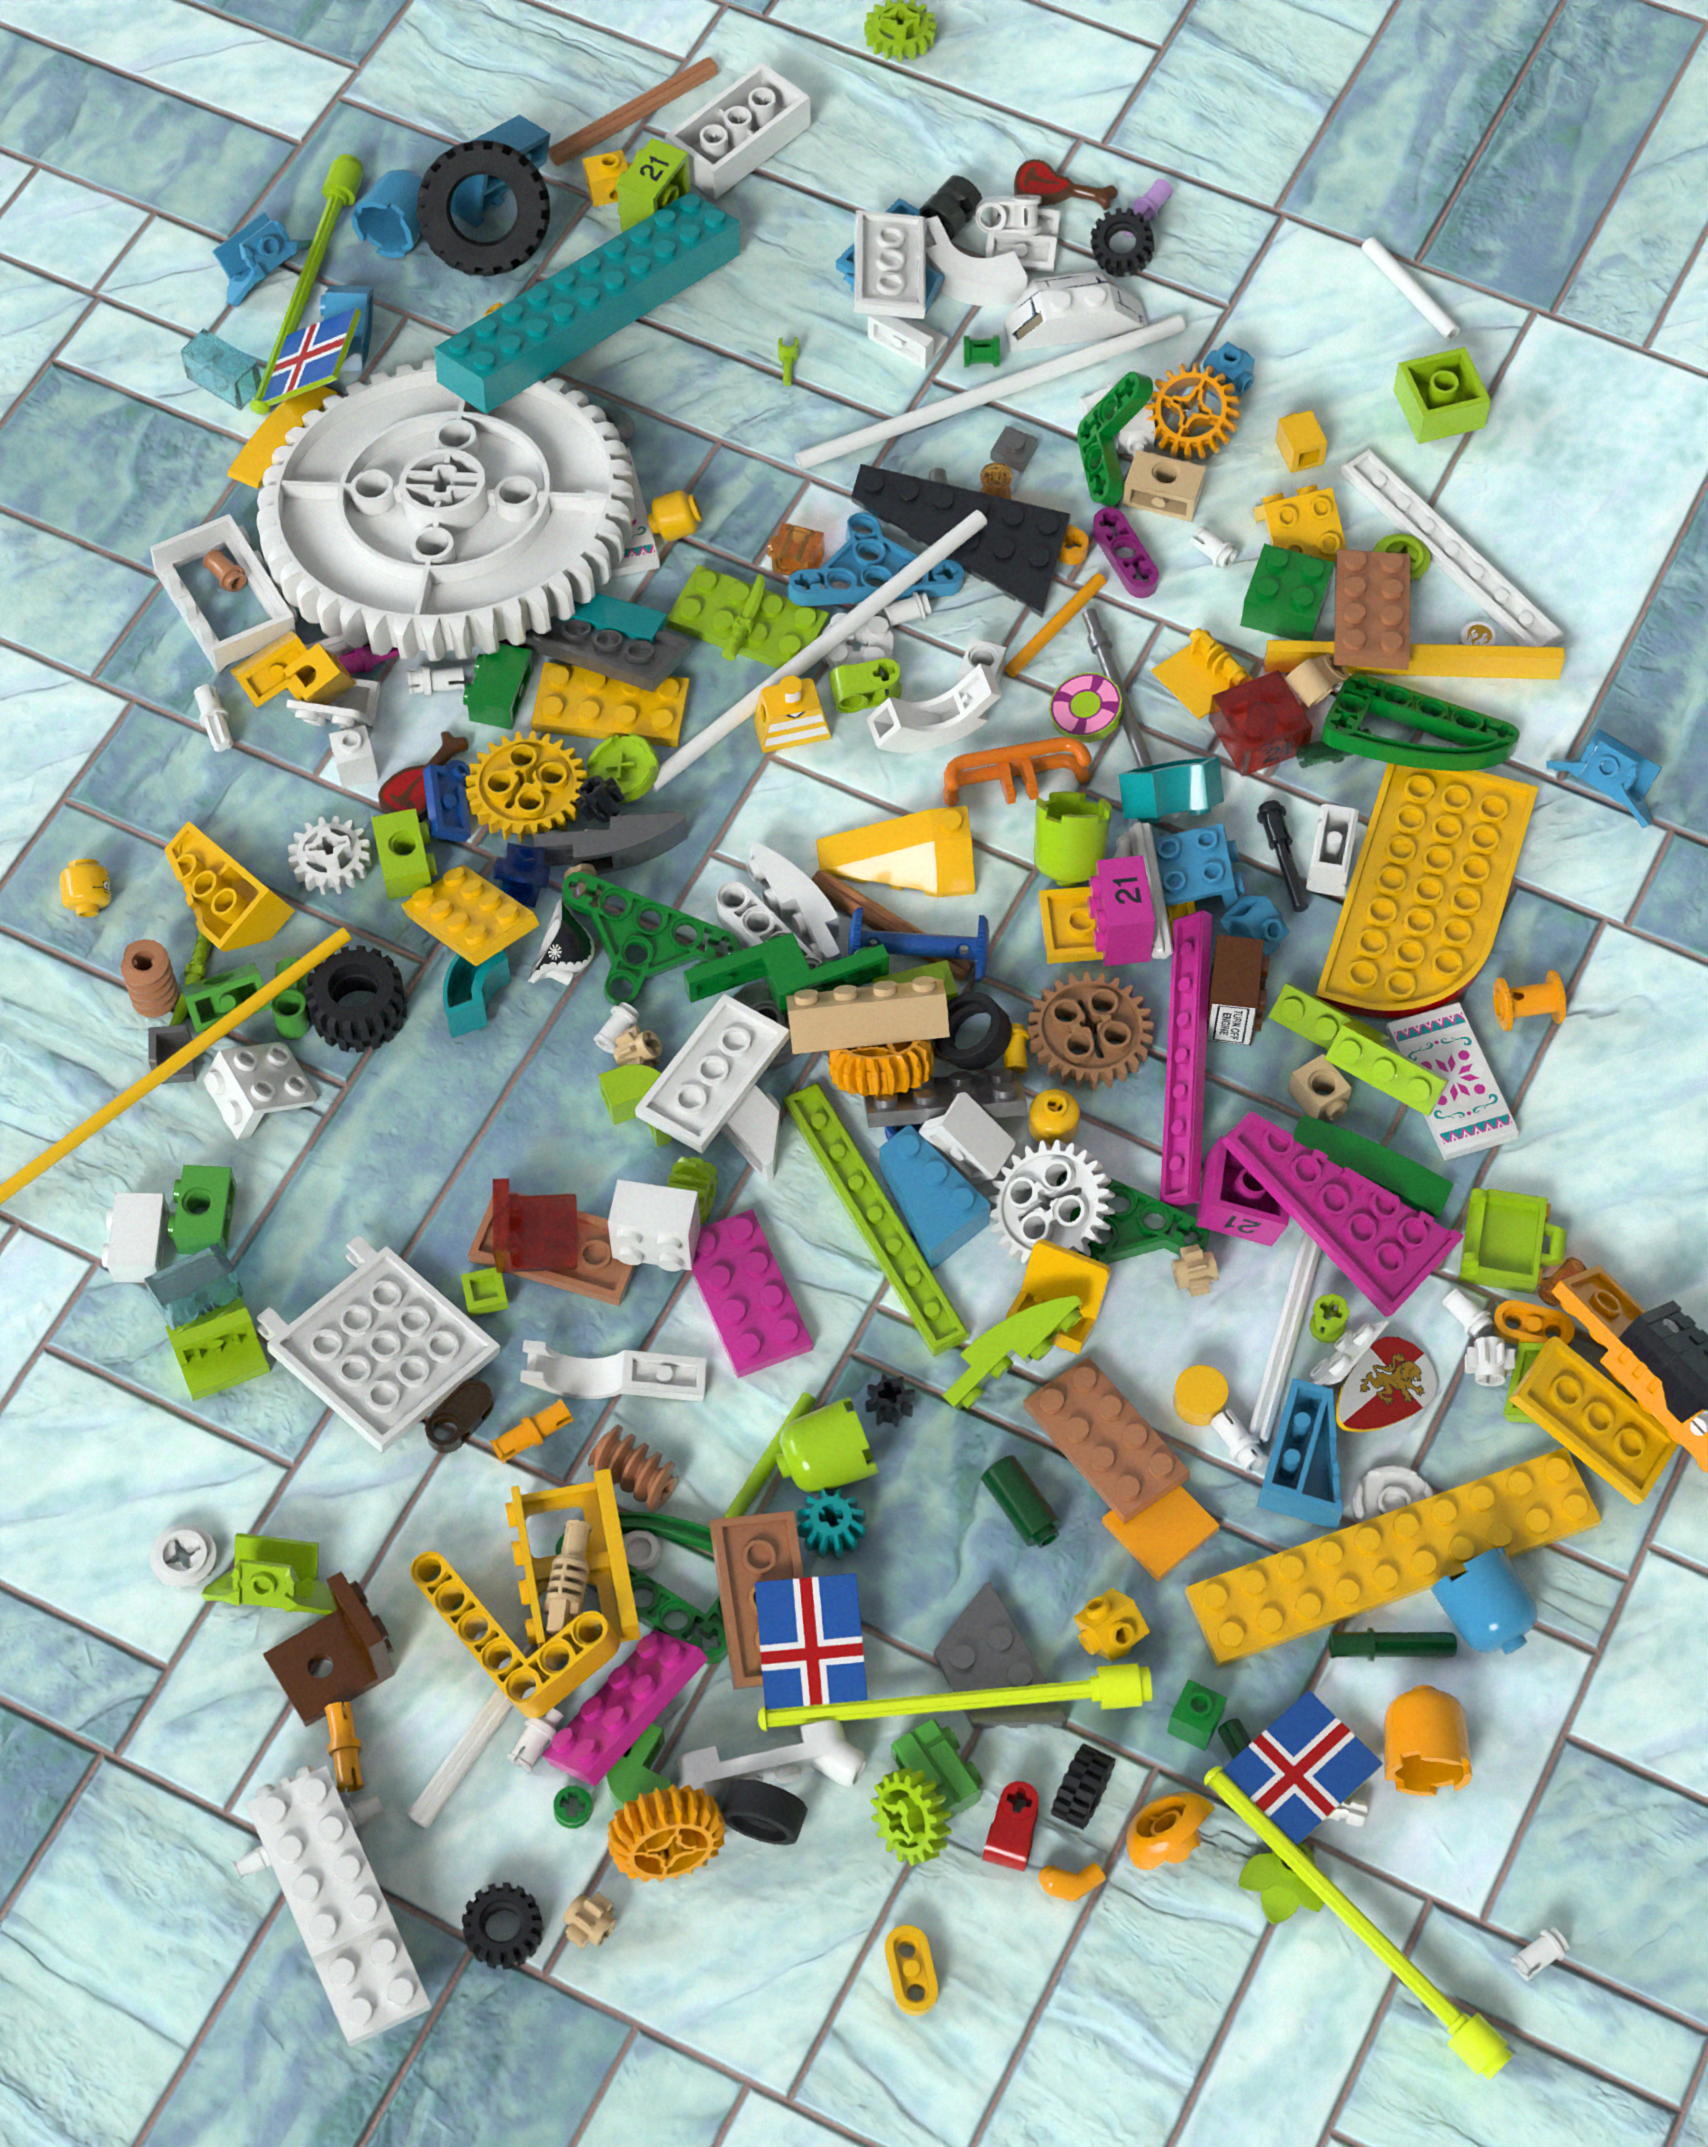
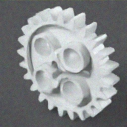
M1055 1140L1052 1148L1045 1141H1040L1038 1152L1028 1145L1025 1146L1026 1158L1023 1160L1013 1154L1011 1157L1015 1166L1012 1170L1004 1166L1000 1169L1006 1176L1005 1180L992 1182L995 1187L1000 1189L999 1195L988 1197L989 1201L997 1205V1209L990 1211L989 1217L999 1221L991 1228V1232L1002 1236L998 1241L999 1246L1009 1249V1256L1016 1260L1021 1258V1262L1027 1266L1032 1248L1038 1239L1047 1240L1074 1252L1081 1251L1090 1256L1091 1251L1088 1243L1090 1241L1098 1244L1103 1242L1098 1236L1097 1231L1099 1229L1110 1230L1111 1226L1103 1221L1104 1215L1115 1213L1114 1209L1105 1204L1106 1201L1115 1197V1193L1109 1189H1104L1112 1181L1106 1174H1100L1104 1169V1165L1097 1160L1093 1161L1094 1155L1087 1150L1081 1152V1148L1074 1143H1070L1066 1148V1144L1060 1140ZM1067 1171L1066 1181L1057 1187V1178L1060 1174ZM1032 1188L1031 1198L1022 1204L1023 1194ZM1080 1206L1081 1212L1079 1217L1075 1221L1070 1222L1071 1212ZM1045 1223V1232L1041 1237L1035 1239L1036 1229Z

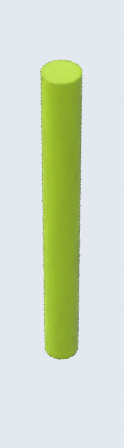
M806 1392L801 1394L722 1518L738 1517L745 1514L777 1464L775 1455L782 1453L780 1446L782 1430L791 1421L809 1414L816 1403V1399Z

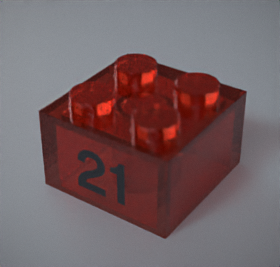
M1279 670L1212 695L1209 722L1242 777L1309 751L1313 726Z

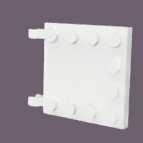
M357 1235L346 1244V1247L351 1251L346 1255V1258L353 1266L358 1268L355 1272L289 1325L273 1309L268 1307L257 1316V1320L261 1323L257 1327V1331L269 1341L267 1342L268 1352L380 1453H383L437 1408L460 1384L471 1379L500 1354V1345L388 1246H385L377 1253L365 1239Z

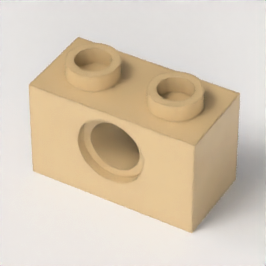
M1136 450L1125 481L1123 505L1192 522L1203 491L1206 467L1189 461L1163 457L1157 453Z

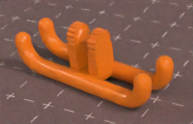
M1057 737L963 754L955 757L946 766L944 771L945 786L943 788V799L948 807H954L959 802L958 790L961 787L999 779L1006 803H1016L1017 794L1012 777L1021 775L1029 800H1034L1039 797L1035 773L1067 768L1074 773L1078 782L1086 783L1090 779V772L1087 766L1091 764L1092 757L1086 745L1071 737ZM1058 752H1070V753L1073 754V755H1071V754H1053V755L1042 756V757H1037V758H1031V759H1030V757L1041 756V755H1047V754L1058 753ZM996 763H997V765H992V766H987V767H981V768H976V769L965 770V769H969V768L980 767V766L991 765V764H996Z

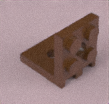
M342 1571L326 1580L336 1611L263 1653L265 1661L305 1727L327 1715L325 1713L327 1705L342 1702L343 1706L345 1702L352 1701L395 1675L389 1658V1654L394 1652V1649L388 1640L389 1634L377 1614L372 1615L366 1604L368 1600L357 1581L355 1580L349 1584ZM316 1661H330L333 1664L330 1674L323 1678L313 1677L310 1674V1668Z

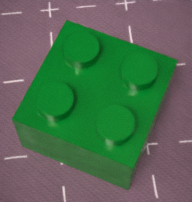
M1264 543L1244 599L1240 626L1294 641H1312L1330 591L1335 562Z

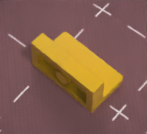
M290 630L232 668L230 672L257 708L287 688L285 683L290 679L283 672V669L307 652V649L300 638Z

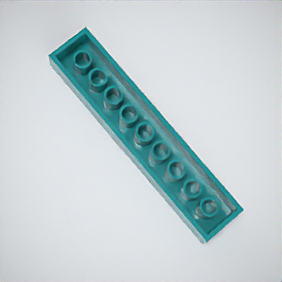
M688 192L434 347L437 382L483 413H489L739 256V220L694 193Z

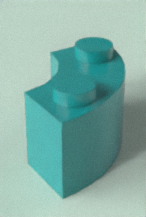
M1219 757L1158 763L1119 774L1124 819L1138 818V822L1152 824L1160 822L1162 816L1177 812L1188 811L1189 815H1203L1210 813L1211 807L1224 801Z
M504 949L477 967L458 953L450 963L443 983V1003L451 1038L488 1026L486 1010L489 1000L499 988L511 982L508 958Z

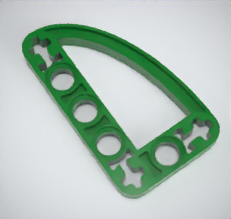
M1352 674L1344 681L1325 718L1321 738L1325 744L1332 748L1386 763L1430 770L1469 771L1493 767L1508 760L1515 752L1520 732L1514 725L1506 721L1368 675ZM1389 701L1397 702V703H1399V704H1401V705L1393 704V703H1391V702H1389ZM1343 709L1352 710L1356 713L1347 712ZM1371 713L1470 747H1441L1385 738L1360 730L1368 714ZM1424 713L1433 714V715H1435V716H1437V717L1429 716V715H1426V714H1424ZM1460 725H1465V726L1471 727V729H1470V728L1462 727V726H1460ZM1339 726L1344 727L1342 731L1338 730Z
M618 1512L622 1534H627L634 1530H645L656 1537L682 1542L714 1554L710 1528L661 1514ZM564 1534L556 1544V1555L561 1554ZM627 1563L632 1592L640 1588H646L654 1594V1599L648 1606H635L639 1622L652 1630H658L699 1647L708 1658L705 1664L719 1663L728 1655L720 1596L705 1614ZM587 1584L588 1588L598 1594L597 1588L594 1585ZM672 1611H681L687 1615L688 1622L683 1628L672 1630L664 1623L666 1615ZM696 1623L700 1624L698 1625V1634L710 1640L714 1635L718 1636V1649L711 1646L707 1651L703 1650V1640L693 1633Z

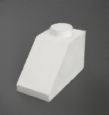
M755 1084L720 1130L766 1183H769L774 1179L780 1137L781 1108L770 1093L764 1095Z

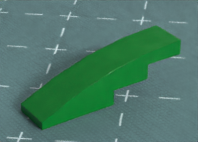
M1305 1114L1300 1117L1293 1133V1140L1310 1150L1316 1148L1328 1155L1327 1160L1343 1169L1348 1167L1398 1196L1401 1202L1417 1212L1423 1211L1434 1217V1220L1440 1217L1454 1184L1438 1174L1376 1142Z

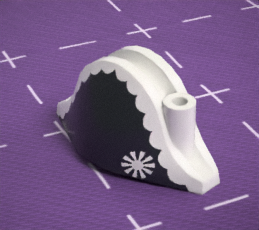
M562 898L556 904L528 982L535 983L544 978H552L568 986L572 978L581 974L594 956V942L590 933L576 920L570 907L565 904Z

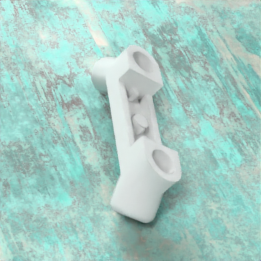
M827 1720L800 1726L802 1743L721 1762L716 1746L681 1755L675 1761L680 1781L676 1788L681 1789L686 1785H690L693 1791L704 1789L706 1795L713 1796L715 1799L718 1793L728 1791L731 1782L735 1780L749 1779L761 1782L777 1780L778 1783H790L800 1779L803 1773L816 1770L847 1788L853 1786L858 1781L864 1771L867 1760L863 1751L846 1742L842 1722Z

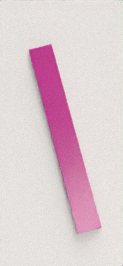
M1205 910L1174 919L1172 945L1174 952L1171 964L1160 1201L1174 1208L1199 1202L1212 930V914Z

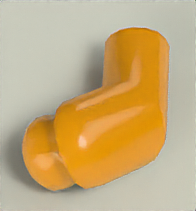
M1092 1862L1077 1874L1058 1869L1055 1865H1047L1039 1872L1038 1880L1047 1894L1071 1902L1080 1899L1103 1883L1106 1877L1101 1868L1095 1862Z

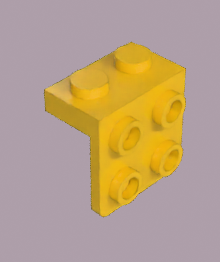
M1317 484L1296 489L1297 496L1285 499L1283 493L1262 498V505L1253 508L1256 522L1266 520L1272 546L1331 562L1336 561L1337 549L1347 550L1332 487L1318 490Z
M1038 1239L1032 1248L1022 1288L1008 1310L1006 1319L1034 1305L1076 1295L1084 1305L1079 1311L1083 1317L1067 1333L1061 1330L1051 1342L1061 1349L1079 1355L1095 1328L1111 1269L1102 1262L1047 1240Z

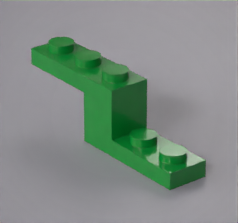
M792 932L784 936L776 935L769 937L763 943L747 949H735L728 953L727 956L711 962L702 961L696 963L690 969L683 971L685 991L690 1002L693 1003L764 977L780 1015L788 1012L786 996L794 995L797 991L804 989H813L817 992L834 991L836 987L842 985L859 987L871 983L872 978L888 975L889 955L883 944L873 948L863 947L848 957L836 961H824L816 968L810 970Z

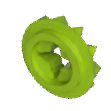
M1408 534L1388 535L1379 540L1373 549V552H1406V554H1410V581L1414 579L1420 581L1430 566L1431 557L1427 546L1418 538Z

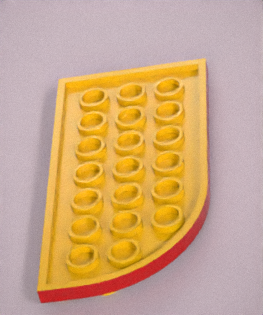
M1388 763L1315 996L1344 1012L1374 1018H1401L1437 1009L1454 1000L1472 985L1485 967L1492 951L1539 787L1477 770L1442 771Z

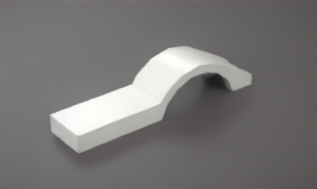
M523 1341L522 1352L528 1353L527 1370H521L520 1382L560 1396L577 1399H601L614 1397L619 1394L699 1402H702L705 1396L706 1358L623 1350L617 1355L606 1358H577L551 1349L546 1342Z

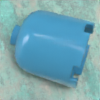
M405 169L388 171L362 197L351 215L352 226L358 238L362 242L367 239L372 245L378 248L376 253L389 258L405 256L422 235L416 208L418 190L423 178L412 171Z
M1503 1547L1499 1549L1493 1548L1463 1564L1467 1573L1454 1580H1451L1449 1575H1446L1431 1588L1432 1593L1464 1641L1472 1649L1481 1653H1492L1502 1649L1505 1655L1516 1651L1527 1643L1524 1635L1534 1627L1537 1620L1538 1609L1535 1601Z

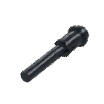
M1270 800L1258 807L1257 820L1263 824L1270 850L1275 849L1295 912H1303L1309 908L1290 849L1293 839L1290 836L1284 818L1287 811L1283 805H1280L1279 801Z

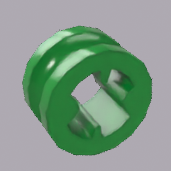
M567 1786L556 1794L553 1801V1809L557 1822L568 1829H577L589 1821L592 1814V1800L585 1789L578 1786ZM569 1798L579 1799V1806L585 1808L582 1813L577 1810L576 1817L567 1816L566 1808L561 1807L564 1801L569 1804Z

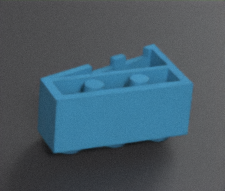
M518 115L472 141H496L511 146L530 159L537 169H540L547 160L551 133L523 116ZM480 174L469 177L456 188L451 200V212L477 228L483 222L481 215L492 205L498 208L505 202L502 195L510 187L504 181L492 175Z
M911 1125L904 1127L880 1147V1171L899 1210H902L914 1241H917L926 1263L931 1271H933L989 1225L990 1202Z
M1296 1378L1292 1379L1256 1507L1337 1530L1343 1514V1504L1340 1496V1468L1337 1460V1432L1333 1389Z

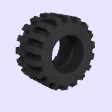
M357 945L356 950H349V946L341 947V953L336 955L333 953L324 963L321 962L314 968L315 973H309L306 979L308 987H305V996L312 1024L319 1037L324 1036L325 1042L331 1047L338 1043L339 1049L348 1052L350 1047L355 1048L356 1053L365 1052L364 1047L372 1046V1049L375 1050L381 1047L380 1041L390 1042L394 1038L393 1030L400 1031L404 1025L402 1018L407 1017V999L398 966L394 967V962L388 955L382 958L381 951L373 948L370 952H367L366 947ZM354 991H368L375 994L371 1001L359 1007H344L337 1004L342 997Z

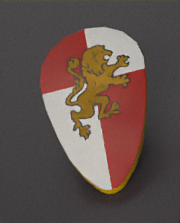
M1384 1337L1375 1341L1351 1369L1339 1391L1335 1415L1339 1427L1350 1432L1377 1431L1412 1417L1429 1405L1436 1395L1437 1377L1434 1367L1425 1353L1413 1343L1400 1337Z

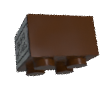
M1217 935L1210 976L1207 1041L1251 1046L1253 1032H1261L1267 996L1265 985L1270 955H1263V939Z

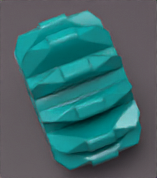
M823 1488L820 1491L819 1500L808 1495L805 1498L806 1508L797 1511V1520L801 1523L797 1526L798 1537L806 1538L804 1548L807 1552L819 1547V1557L822 1560L827 1556L828 1551H834L836 1558L840 1560L843 1557V1547L855 1552L858 1548L856 1539L864 1538L866 1534V1527L862 1525L866 1521L864 1509H856L858 1499L855 1496L843 1500L844 1491L841 1488L837 1489L834 1496H828V1491ZM833 1520V1523L837 1526L830 1527L829 1523L825 1521Z

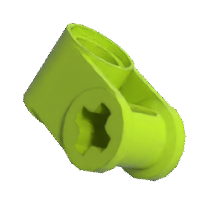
M879 658L853 665H841L833 669L828 676L835 706L840 713L850 714L863 709L878 707L889 697L899 699L902 694L899 682L901 677L900 667L897 662L889 658ZM881 668H884V675H881ZM889 688V695L886 696L885 689Z

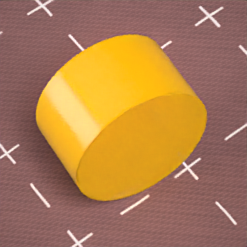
M1195 1365L1185 1369L1177 1378L1173 1396V1405L1178 1416L1191 1425H1210L1213 1418L1220 1412H1224L1226 1408L1229 1388L1225 1377L1217 1369L1207 1365Z

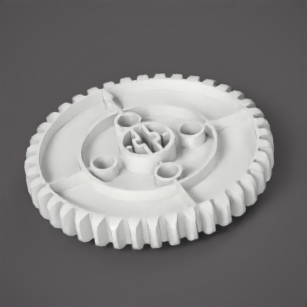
M435 358L423 361L422 369L414 370L411 364L405 363L396 367L397 375L388 377L384 371H378L370 375L372 383L370 385L364 386L360 382H352L346 385L348 396L345 398H341L336 394L329 395L322 400L325 412L318 410L308 411L302 416L305 428L295 427L290 429L285 435L287 446L283 445L275 449L272 455L273 465L267 468L263 475L264 488L258 494L259 512L256 519L264 560L270 569L273 582L279 589L283 590L285 600L291 606L300 609L301 616L308 623H320L322 632L329 637H338L344 634L346 645L353 648L362 647L369 641L372 654L379 656L388 654L392 647H396L402 660L415 658L419 650L427 652L429 661H440L443 659L446 650H454L459 660L468 659L472 655V647L481 646L485 653L493 654L499 651V641L508 639L512 645L516 646L526 643L525 631L531 628L538 634H545L552 630L550 620L552 616L561 620L570 619L575 615L573 601L581 604L589 603L595 597L594 585L600 586L608 583L612 577L611 566L621 563L625 554L624 544L630 541L633 532L631 521L634 520L636 515V490L628 450L624 443L620 442L619 432L614 424L606 421L604 411L599 406L589 405L588 397L582 391L572 390L569 392L567 382L560 378H552L545 382L544 377L485 414L437 382Z

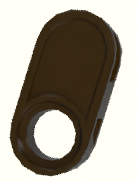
M473 1379L464 1381L430 1415L426 1422L425 1432L428 1443L433 1450L439 1453L456 1451L489 1417L493 1411L494 1403L491 1390L486 1383ZM442 1423H451L457 1428L455 1436L449 1440L436 1438L434 1431Z

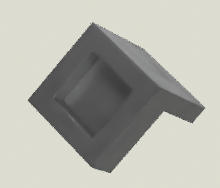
M188 1025L148 1028V1060L151 1071L193 1040ZM195 1058L161 1084L195 1081Z

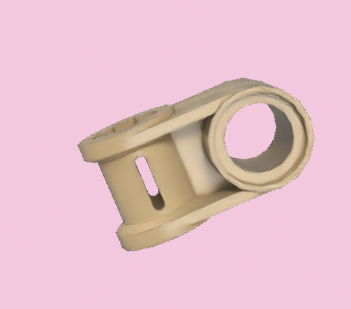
M1326 653L1314 659H1307L1285 678L1308 708L1324 701L1327 695L1333 691L1335 685L1343 683L1349 678V672L1345 666L1333 665L1334 655L1331 653Z

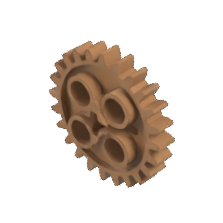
M1088 971L1084 972L1083 981H1077L1073 974H1069L1068 985H1064L1057 979L1054 980V992L1044 988L1042 990V1000H1034L1033 1012L1028 1015L1029 1027H1027L1029 1040H1031L1030 1053H1038L1036 1064L1041 1066L1049 1063L1047 1075L1050 1077L1060 1072V1084L1062 1085L1070 1078L1075 1079L1076 1089H1080L1084 1081H1089L1092 1091H1096L1098 1081L1103 1080L1108 1088H1112L1113 1077L1115 1076L1120 1081L1126 1082L1127 1070L1137 1074L1139 1072V1061L1146 1062L1148 1058L1147 1049L1152 1048L1153 1037L1151 1035L1153 1034L1154 1022L1149 1021L1150 1008H1142L1144 997L1137 996L1131 998L1133 992L1132 985L1125 987L1123 990L1119 989L1120 978L1118 977L1110 984L1105 983L1104 973H1100L1097 981H1091ZM1078 1003L1084 1005L1088 1027H1084L1085 1015ZM1105 1007L1109 1009V1011L1100 1012L1097 1011L1095 1008ZM1068 1017L1071 1018L1073 1021L1062 1022L1059 1020V1018ZM1092 1034H1093V1035L1096 1034V1042H1095V1045H1096L1097 1051H1099L1100 1055L1102 1056L1101 1059L1098 1058L1097 1055H1096V1053H1095V1050H1094V1040H1093V1038H1092ZM1117 1039L1123 1043L1114 1045L1109 1043L1108 1040ZM1079 1049L1083 1050L1086 1053L1083 1055H1076L1070 1051Z

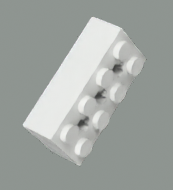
M760 62L665 135V143L688 152L690 182L716 200L811 126L810 96L765 63Z

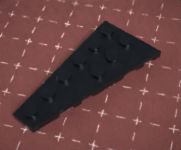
M864 464L860 465L851 495L852 502L885 523H891L908 533V537L918 543L923 542L931 547L971 513L979 510L985 516L987 525L945 559L960 564L967 573L982 582L987 581L1003 591L1005 596L1013 601L1018 600L1031 608L1033 613L1043 618L1071 520L1070 513Z

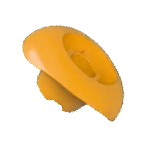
M1188 1791L1166 1794L1147 1803L1133 1817L1126 1833L1127 1852L1133 1865L1142 1870H1151L1159 1866L1164 1860L1167 1863L1176 1864L1188 1859L1189 1853L1195 1847H1200L1202 1839L1198 1827L1214 1811L1213 1803L1198 1793Z

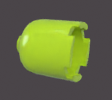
M1069 791L1049 793L1048 801H1044L1041 798L1036 799L1034 863L1043 875L1055 880L1057 885L1075 887L1078 883L1089 880L1090 876H1095L1097 860L1105 859L1112 811L1111 804L1105 799L1100 798L1099 804L1085 801L1086 793Z
M850 1396L791 1421L781 1432L780 1446L782 1453L775 1455L783 1479L791 1476L796 1486L803 1492L817 1494L823 1488L828 1491L879 1473L875 1461L866 1463V1461L873 1459L856 1410L847 1413V1411L854 1409Z

